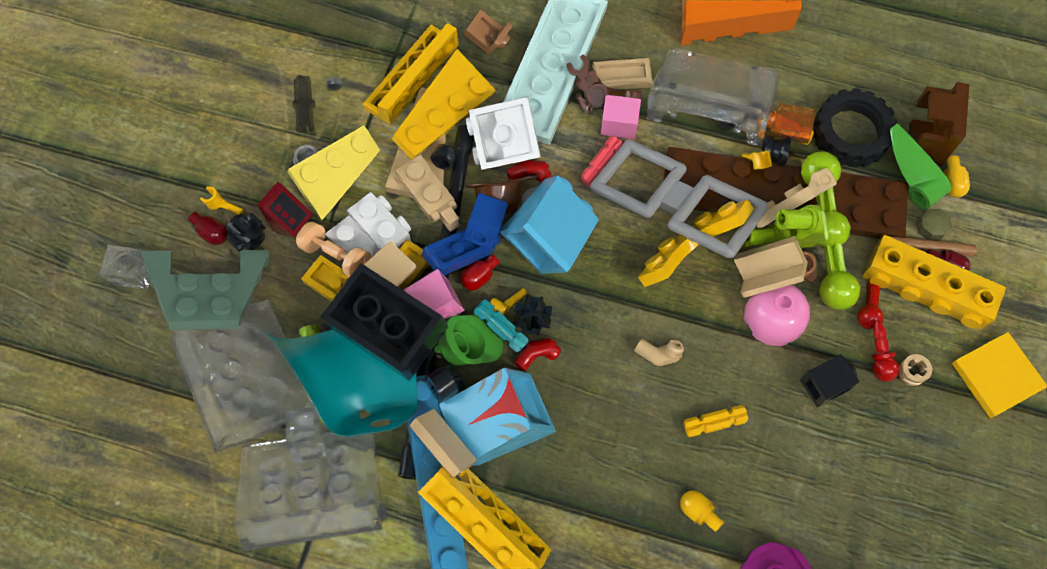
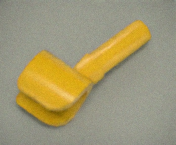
M769 150L759 153L742 154V158H748V160L753 162L754 170L772 167Z
M206 187V190L213 195L210 199L200 197V200L210 210L223 208L235 214L244 213V209L224 200L214 187Z
M522 288L510 298H507L504 303L497 298H493L490 303L494 306L493 310L495 312L499 310L506 316L509 308L528 293L525 288Z

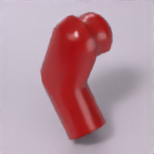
M540 160L522 161L505 170L510 181L523 178L529 174L538 175L536 180L539 182H543L544 179L551 177V172L548 169L549 165L545 161Z
M549 337L534 340L524 347L513 361V364L521 371L526 372L537 357L545 356L549 360L556 359L561 353V348L556 345L554 339Z

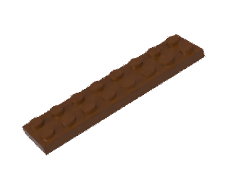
M668 147L667 156L685 164L687 168L679 181L693 188L703 176L709 175L767 203L773 200L777 205L787 199L784 193L800 183L803 188L808 187L801 176L800 166L786 164L785 167H780L772 162V167L754 170L753 162L748 160V158ZM665 169L663 181L671 171ZM841 173L837 184L833 186L836 211L841 212L848 219L851 225L850 234L877 239L881 235L906 238L908 183ZM708 189L693 210L716 213L723 205L734 200ZM816 197L793 210H799L807 205H817Z

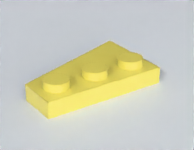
M363 125L289 168L287 172L321 222L379 153L380 149Z

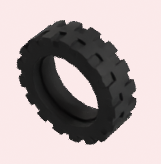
M853 88L852 91H847V89L840 90L837 95L832 94L827 98L826 102L820 107L813 122V125H815L813 137L817 139L815 142L818 149L822 148L823 151L832 153L837 157L841 166L843 163L848 164L850 168H857L858 165H862V167L870 166L873 161L875 163L878 162L892 145L890 128L898 123L897 119L893 117V109L885 105L886 101L881 97L879 99L875 97L873 92L867 91L865 93L857 88ZM853 111L861 113L869 118L876 127L877 140L870 145L862 146L847 143L838 137L833 130L831 119L839 112Z

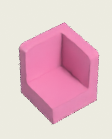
M606 95L601 135L635 139L641 99Z

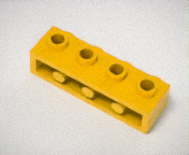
M883 235L875 245L862 275L864 279L868 280L870 278L871 284L892 290L900 294L905 300L917 301L930 307L937 314L951 316L960 320L966 327L980 330L995 320L1006 290L1005 286L887 235Z

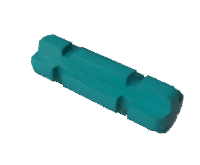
M484 299L474 309V314L481 321L485 319L487 321L486 325L503 341H509L507 345L513 351H521L528 343V337L521 331L516 332L515 329L517 327L499 310L495 312L493 310L494 306L488 300Z

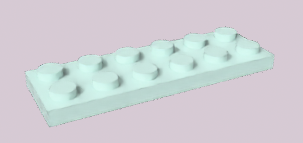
M548 0L504 102L525 97L529 98L537 140L539 142L551 144L576 84L575 81L578 79L577 76L569 73L567 64L570 62L574 69H582L583 62L580 56L584 54L587 57L607 9L608 1Z

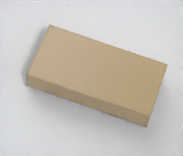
M649 58L599 61L592 64V70L595 71L597 77L610 90L652 87L653 79Z
M435 409L416 417L409 425L451 477L455 478L477 461L475 456Z

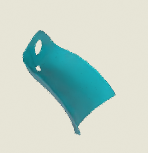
M334 330L294 339L278 338L266 333L297 375L322 421L334 434L348 437L392 430L405 423L417 411L418 391L416 373L410 381L406 380ZM365 410L370 413V416L360 418L359 413ZM379 420L392 421L390 424L381 427L370 426L371 423Z

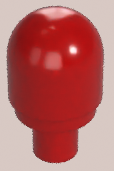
M491 254L484 261L479 259L471 263L461 273L460 280L463 287L470 291L480 289L493 276L491 271L500 264L499 260Z

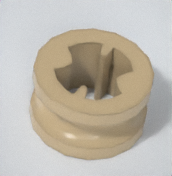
M912 354L899 364L898 376L905 384L918 386L930 378L933 370L932 365L926 357ZM917 365L921 370L913 376L909 370Z

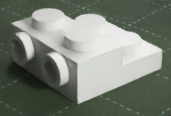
M528 97L469 110L470 118H466L469 135H474L476 147L472 148L475 164L481 166V170L541 157Z
M370 192L347 210L349 216L330 229L325 235L329 241L345 249L346 254L356 247H361L373 257L390 240L399 249L406 240L411 241L409 234L411 228L402 216L395 218L389 212L392 210V207L382 195L376 198Z

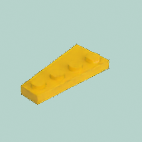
M456 49L395 132L392 140L412 160L468 117L469 110L477 109L489 100L496 90L466 57Z

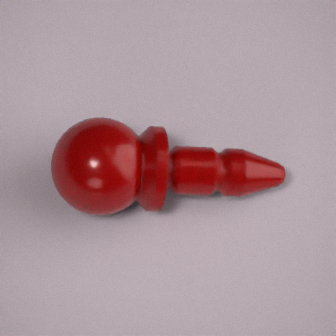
M876 320L873 337H875L874 342L877 353L872 354V358L875 360L872 371L878 380L889 382L898 376L899 364L893 359L895 351H888L889 344L886 338L887 332L880 320Z

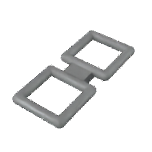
M631 139L626 140L591 183L590 188L593 192L645 218H650L658 208L673 214V217L668 222V228L671 231L726 258H733L768 210V203L709 175L703 176L694 188L679 181L686 172L685 164ZM630 153L671 171L646 204L606 185ZM708 189L736 202L748 199L754 208L728 244L684 223Z

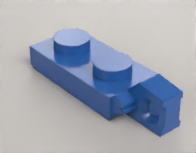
M465 229L423 248L422 256L434 271L439 269L445 276L488 256L494 251L495 246L501 243L502 234L498 233L493 249L463 239Z

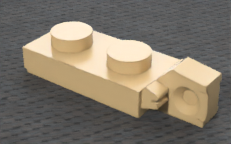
M421 155L395 170L398 179L429 220L432 219L436 222L440 219L449 232L460 226L458 222L459 217L454 212V209L457 208L454 198Z
M825 168L813 173L808 187L803 188L801 183L784 193L787 199L777 205L773 200L768 202V210L756 226L761 229L776 220V214L779 210L795 209L835 186L837 181L831 171Z

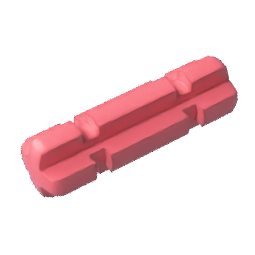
M615 136L608 138L605 142V147L599 150L590 162V167H587L581 174V182L590 187L593 180L622 146L623 142Z

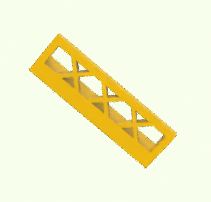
M447 23L440 30L431 24L362 104L363 108L389 125H392L418 94L420 87L425 86L459 45L457 28ZM432 36H434L435 38L426 47V43L431 39ZM414 58H417V59L414 61V63L410 66L409 63H410ZM396 78H400L396 82V84L392 86V83L396 80ZM383 98L379 102L378 107H376L374 104L378 101V99Z
M442 466L418 492L496 569H542L552 550L470 469L458 475L461 478V481H459L456 477H451ZM477 496H480L485 501L486 505H484L478 499ZM502 520H504L510 526L511 530H509L503 524ZM527 544H529L538 553V556H536L528 548Z

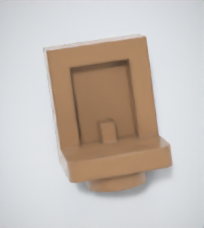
M480 9L463 32V35L490 55L496 48L500 51L504 48L511 38L507 33L513 25L508 22L502 27Z

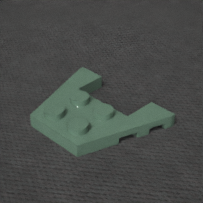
M240 250L239 274H172V251H141V258L170 330L236 329L240 327L251 303L256 285H259L262 278L263 269L269 263V250Z

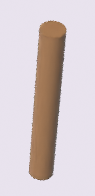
M889 236L924 252H927L929 249L940 253L943 250H952L965 256L974 257L977 250L974 244Z

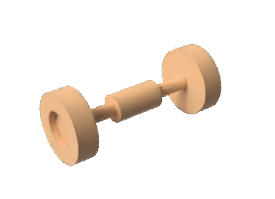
M313 221L307 222L296 237L298 248L307 253H313L321 247L323 252L337 260L344 259L342 270L348 277L353 274L360 263L364 265L372 258L371 254L361 247H356L346 254V250L329 240L324 241V227Z

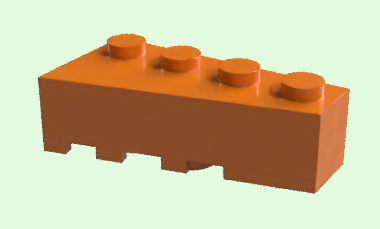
M682 0L681 46L689 45L695 40L704 39V42L716 41V37L731 35L732 38L743 37L744 33L756 32L759 35L793 30L802 9L801 0Z

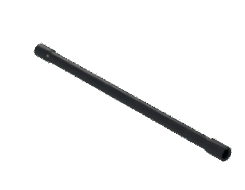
M460 125L457 128L454 146L457 158L452 167L448 189L457 204L454 212L458 217L460 215L468 160L474 135H469L467 125ZM442 224L440 240L456 234L457 228L449 232L446 226ZM450 273L447 274V275H445V277H446L448 280H449V275H450ZM434 348L417 370V376L429 375L434 372L437 354L434 352ZM407 429L398 477L416 480Z

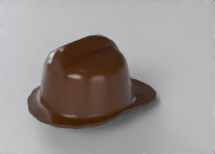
M538 175L503 183L467 185V188L475 190L476 199L478 194L481 193L507 202L506 215L514 211L519 205L523 182L535 179Z

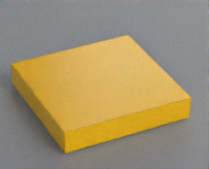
M1009 332L951 363L990 419L1047 388L1045 381Z

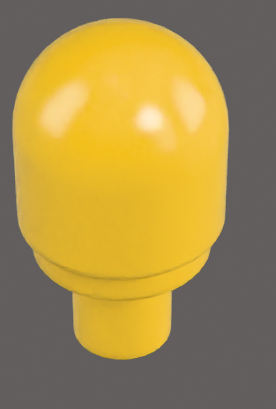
M950 156L947 159L948 169L943 172L951 183V191L948 195L954 198L963 197L970 189L969 173L965 167L960 165L959 156Z
M690 490L682 495L680 508L695 524L698 523L701 526L703 523H706L715 532L724 524V521L714 513L716 507L701 492Z

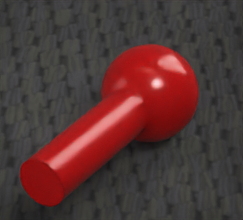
M870 278L868 279L865 306L858 311L857 320L863 328L873 330L876 320H880L883 323L884 315L878 307L880 287L871 284Z

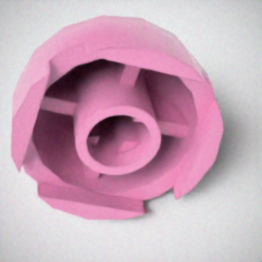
M793 285L750 296L744 307V321L746 325L748 323L749 328L753 332L752 335L757 340L771 346H784L798 339L804 333L810 320L808 300Z

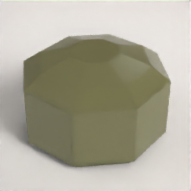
M928 209L917 221L919 233L927 240H940L952 228L950 217L941 209Z

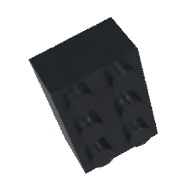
M362 263L359 264L320 316L332 330L408 381L412 379L448 328L442 315Z

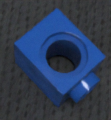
M479 193L463 239L493 249L508 203Z

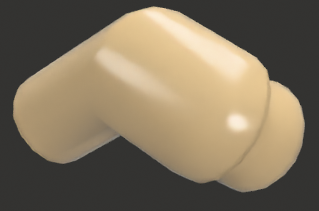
M642 338L634 352L656 366H664L679 361L682 358L684 346L678 340H670L667 345L655 347Z

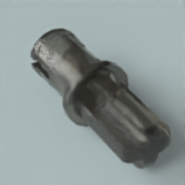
M297 75L294 79L295 99L292 101L296 117L295 129L297 132L307 133L308 127L309 132H313L315 130L313 108L316 104L312 99L311 79L309 76Z

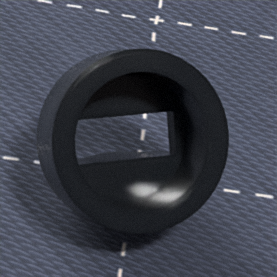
M444 143L434 149L430 159L436 167L450 170L456 161L457 153L453 146Z

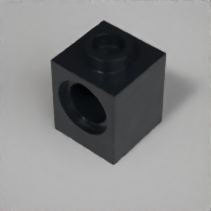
M842 354L809 370L800 379L817 408L850 391L860 382L857 378L856 369L849 361L844 359Z

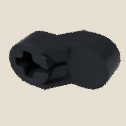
M452 363L445 367H440L425 377L431 390L436 389L433 393L440 404L467 389L461 376L456 379L455 376L459 373Z

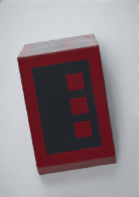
M278 181L257 205L272 231L289 237H295L313 215L307 207Z

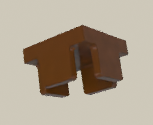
M957 82L951 90L927 86L917 100L916 106L928 109L927 119L932 120L933 123L913 119L909 124L908 134L939 166L945 163L966 137L970 84Z

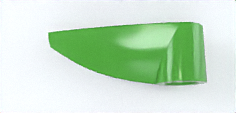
M897 123L890 128L891 141L898 166L910 186L908 196L916 207L927 210L951 191V183L931 157Z

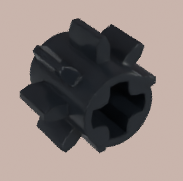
M253 213L248 217L244 214H238L229 221L227 225L229 234L226 238L239 252L244 247L247 250H255L265 239V234L262 231L266 227Z
M526 295L523 304L516 302L514 308L516 314L514 315L513 324H519L523 334L529 333L538 336L543 327L550 328L552 306H546L542 296L537 298Z

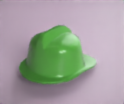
M476 315L453 316L446 322L448 328L439 339L434 352L441 353L446 361L454 366L491 363L501 356L503 340L486 325L487 321L485 319L481 321Z

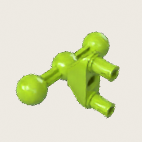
M826 151L814 152L802 163L801 176L809 186L813 173L828 168L837 181L841 176V165L837 157L832 153ZM833 187L816 196L817 205H807L799 210L781 209L776 214L775 222L766 228L753 229L743 246L761 247L796 236L801 248L814 245L824 248L828 274L819 284L821 300L829 308L835 310L849 309L857 302L860 297V285L851 273L846 272L842 245L850 236L851 225L846 216L836 211Z

